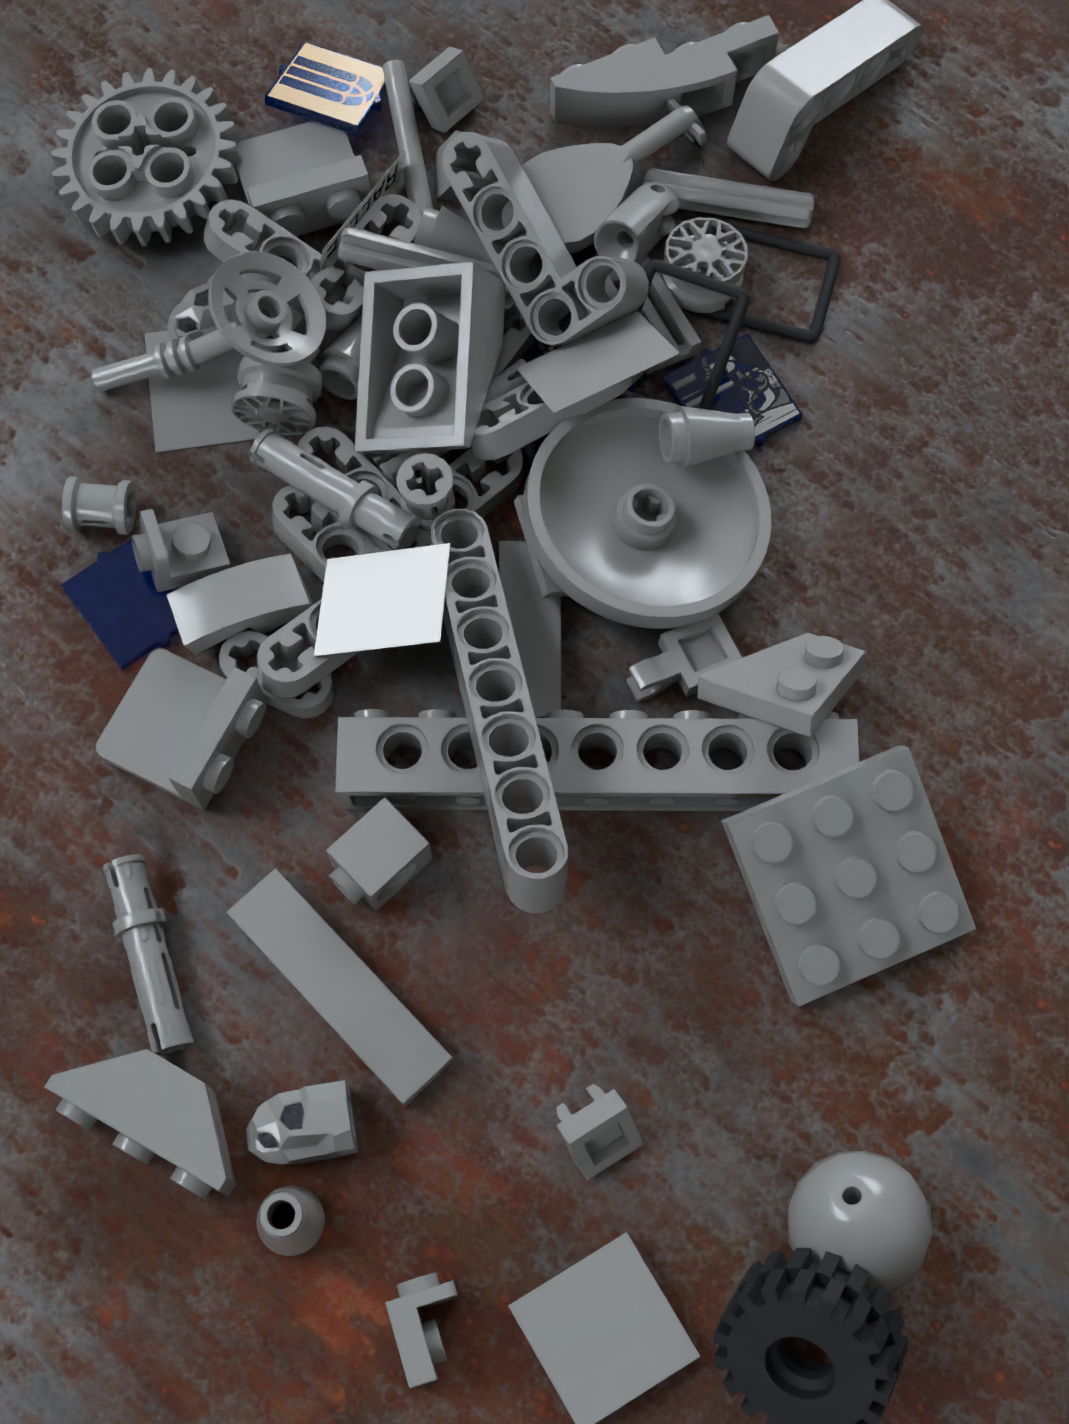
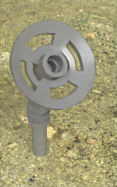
M257 251L236 254L221 264L210 282L208 291L209 308L218 328L217 330L194 340L189 336H183L179 339V342L173 339L169 340L167 345L159 343L154 346L153 352L95 368L92 370L93 382L97 390L102 392L158 375H162L165 379H170L174 377L175 373L178 376L186 374L187 369L190 372H195L199 370L200 363L233 349L265 365L283 367L298 364L309 358L320 346L326 330L324 304L310 279L287 260L270 253ZM241 274H263L279 282L277 286L268 281L257 279L243 282ZM224 291L234 300L232 313L235 322L229 324L224 313ZM249 293H256L251 299ZM296 298L305 315V335L291 330L293 319L288 303ZM270 335H272L275 339L268 338L270 337ZM255 347L267 350L279 349L281 347H284L288 351L282 353H271L262 351Z

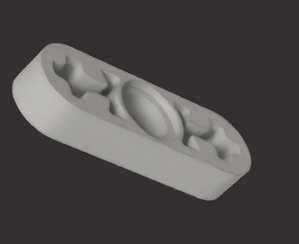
M632 377L556 413L551 411L529 383L526 382L483 405L472 439L471 449L474 455L482 460L504 457L550 433L569 416L585 414L618 397L630 387Z

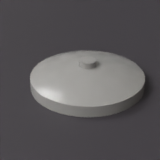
M613 399L585 414L569 416L558 424L546 437L534 457L525 484L523 516L527 536L535 556L549 577L563 592L580 605L604 618L635 627L663 629L701 622L718 614L737 600L746 590L763 562L770 541L772 523L770 502L765 484L758 469L745 451H737L686 468H681L677 462L666 463L664 461L659 444L660 418L663 413L674 412L675 408L679 405L655 399Z

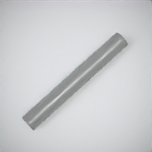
M390 60L384 63L382 69L399 155L405 149L402 171L407 197L418 207L421 215H423L426 207L433 209L405 63L402 60Z

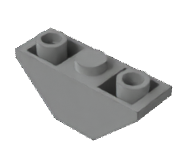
M148 1049L51 1075L44 1086L46 1089L62 1097L61 1102L55 1109L57 1112L90 1131L97 1119L119 1131L112 1144L148 1165L154 1153L177 1166L170 1179L201 1198L206 1199L212 1187L228 1197L235 1188V1177L215 1091L201 1080Z

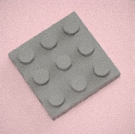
M898 745L721 820L790 1001L798 1007L976 929L909 747Z

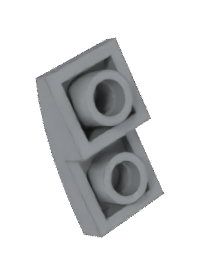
M292 554L268 557L231 567L167 594L183 645L194 655L249 627L255 632L266 634L293 620L313 605L297 560Z

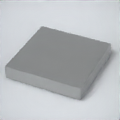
M627 1232L508 1305L575 1424L597 1423L700 1357Z

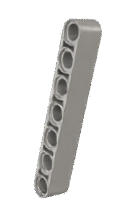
M451 509L435 518L431 525V544L450 543L443 617L500 867L510 901L526 912L544 913L557 907L566 895L568 845L487 525L484 519L474 511ZM491 700H502L501 702H490ZM504 753L518 754L514 757L501 756ZM518 808H528L534 810L533 812H530L528 814H517L512 812V810ZM532 865H541L549 868V870L543 873H531L525 871L524 868Z

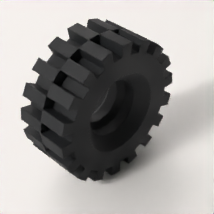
M796 1248L789 1262L783 1250L770 1253L764 1264L757 1260L748 1269L720 1318L714 1333L713 1343L719 1345L714 1354L716 1369H729L722 1383L730 1396L738 1392L744 1394L745 1399L740 1408L749 1417L753 1418L760 1411L769 1417L767 1424H877L881 1420L905 1363L903 1360L908 1350V1336L900 1335L905 1323L900 1309L886 1312L891 1295L884 1286L880 1284L873 1290H870L865 1285L869 1272L855 1264L851 1273L838 1268L841 1256L828 1251L825 1252L821 1262L812 1261L811 1248ZM784 1337H799L814 1343L828 1355L832 1363L819 1364L804 1359L788 1345Z

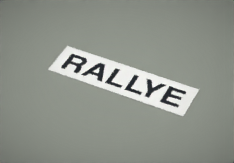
M405 149L324 247L319 272L322 270L323 262L338 247L342 231L348 227L354 228L371 205L381 196L388 195L400 178Z

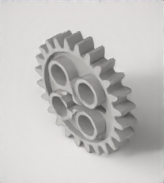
M148 68L144 73L142 82L134 83L131 75L125 72L122 77V87L115 90L111 84L103 81L101 82L103 97L97 100L87 94L81 96L87 110L84 113L77 111H68L66 113L73 129L56 131V136L63 148L51 151V156L58 169L52 172V176L60 188L59 194L82 226L90 223L94 232L100 238L111 230L116 241L121 245L126 242L131 232H135L141 246H147L151 233L159 231L163 240L168 243L171 242L172 227L179 224L184 231L190 234L193 232L191 217L197 214L204 219H208L210 210L207 204L210 200L216 202L228 200L222 184H234L238 181L233 165L242 162V156L237 147V143L241 140L225 102L219 103L214 89L209 87L201 91L198 81L194 76L188 78L181 85L175 70L171 69L165 75L162 82H157L152 68Z

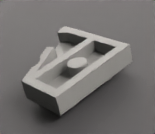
M806 633L702 673L698 680L697 698L810 737L863 673L866 651L842 644L839 640L832 637Z

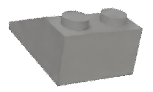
M474 261L365 272L354 452L358 454L470 448L503 344L506 286L502 280Z

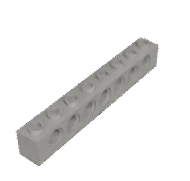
M364 709L355 712L354 717H338L335 793L341 810H371L384 797L397 810H487L478 766L473 769H462L451 761L453 755L460 749L473 748L467 718H456L454 712L442 709L424 710L418 714V717H393L392 713L380 709ZM555 710L548 712L546 718H535L543 750L550 757L547 766L558 810L745 811L859 762L857 719H839V714L832 711L810 737L741 713L737 715V719H713L710 713L700 710L681 711L674 714L673 718H648L645 712L637 710L616 711L611 713L609 718H584L583 713L578 711ZM402 747L414 748L421 753L419 761L406 769H398L388 764L389 756L395 750ZM601 748L612 755L614 762L607 768L595 770L585 766L579 757L588 749ZM664 748L675 755L678 764L667 770L655 769L646 762L644 755L652 749ZM719 748L730 749L739 756L742 765L733 770H723L711 762L708 754ZM785 748L795 750L803 757L806 766L799 770H787L776 762L773 753ZM504 753L501 756L514 757L518 754ZM518 808V809H515V810H531V809H528V808Z

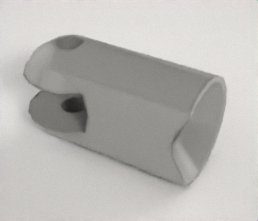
M659 183L643 184L632 192L597 227L594 234V246L598 256L630 259L639 263L675 227V221L670 214L676 212L680 204L672 189Z

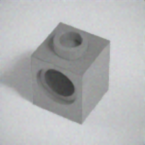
M385 797L326 850L331 864L335 868L328 875L334 885L354 905L361 898H364L375 911L433 859L429 842Z

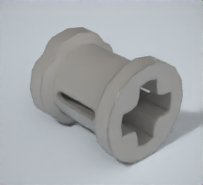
M417 454L405 460L398 469L396 483L401 496L400 507L409 514L419 517L421 524L418 527L424 530H431V525L436 517L445 511L455 508L456 503L452 490L453 475L450 466L444 459L434 454ZM417 470H420V478H416L415 473ZM422 489H427L430 495L426 496ZM433 507H437L436 514H432Z
M75 476L67 478L62 496V519L66 531H79L82 526L116 528L117 533L129 535L133 531L136 517V489L133 481L122 480L117 486L84 483L81 477Z

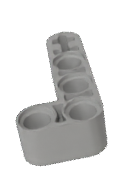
M863 0L770 60L759 70L745 92L728 136V148L769 181L774 182L780 179L798 159L813 125L901 65L918 44L923 33V26L889 0Z
M461 132L448 141L442 154V166L445 175L529 330L537 340L550 345H566L629 315L644 303L648 294L649 281L646 272L638 263L624 258L595 256L578 267L575 265L514 151L506 142L475 132ZM510 200L514 209L511 223L505 228L502 222V211ZM538 252L542 259V270L540 275L534 280L530 273V261ZM615 270L620 279V289L618 294L610 300L605 292V281L607 276ZM566 303L571 312V323L563 333L558 325V313L560 308Z

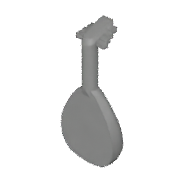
M670 98L667 100V107L671 113L622 146L612 143H590L561 147L543 152L522 165L524 172L569 254L580 252L594 243V234L597 227L625 200L629 191L633 168L636 164L682 133L692 143L697 141L700 145H703L707 142L705 129L700 119L688 105L680 106L674 98Z

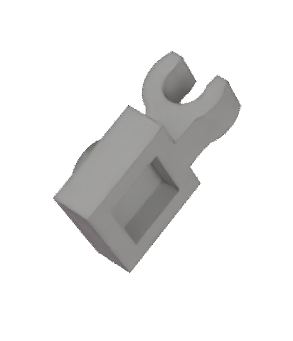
M716 614L701 622L677 627L661 634L658 645L662 654L631 666L629 671L632 677L627 678L626 683L637 703L656 696L677 681L685 696L688 697L698 692V680L702 673L738 660L742 656L719 614Z

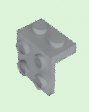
M328 116L237 143L242 156V162L235 164L248 205L294 236H300L346 222L370 192L369 177L362 156H354L344 125L340 119Z
M156 649L146 659L98 739L96 751L104 761L205 810L213 794L219 793L227 783L234 767V758L246 738L252 737L260 726L266 711L267 702L257 678L233 667L227 679L166 649Z

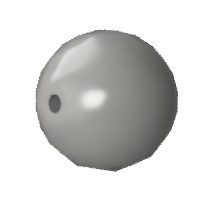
M866 1150L838 1152L816 1162L798 1181L787 1214L788 1242L793 1252L796 1248H811L812 1261L821 1262L826 1251L839 1255L841 1259L838 1268L851 1273L855 1264L869 1272L865 1285L870 1290L882 1284L889 1293L904 1287L919 1271L933 1234L930 1205L912 1175L891 1158Z

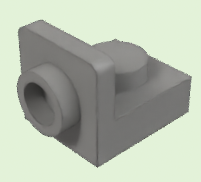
M153 509L140 511L141 534L131 536L132 547L139 571H151L157 593L183 587L206 576L230 568V562L213 512L158 524Z
M437 1273L420 1276L396 1285L400 1298L385 1302L409 1388L439 1380L435 1365L447 1361L436 1320L432 1319L422 1323L419 1312L421 1309L458 1297L454 1281L440 1284Z

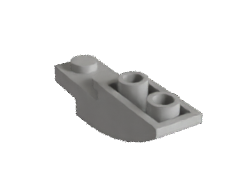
M767 15L749 23H736L725 32L700 42H687L666 55L655 37L636 45H624L610 55L584 65H572L560 74L550 77V113L554 121L575 125L637 127L653 125L670 114L671 111L667 107V100L670 98H674L680 106L688 105L697 116L720 110L732 105L736 82L756 75L765 64L775 58L779 31L770 16Z

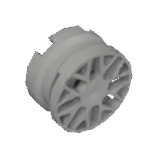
M698 217L682 222L671 231L665 244V262L742 287L743 273L748 260V246L742 234L732 225L715 218ZM709 226L717 228L716 236L706 234ZM689 228L694 235L689 236L685 229ZM733 238L736 239V241L731 244L727 242L728 240H731ZM661 273V278L679 307L688 311L712 313L723 310L725 303L729 300H736V298Z
M244 356L239 364L237 373L241 389L235 393L231 402L233 415L242 423L254 429L264 431L270 428L277 431L279 435H301L310 431L314 427L317 417L315 409L312 407L313 402H316L320 397L323 386V377L320 371L306 361L280 367L265 365Z

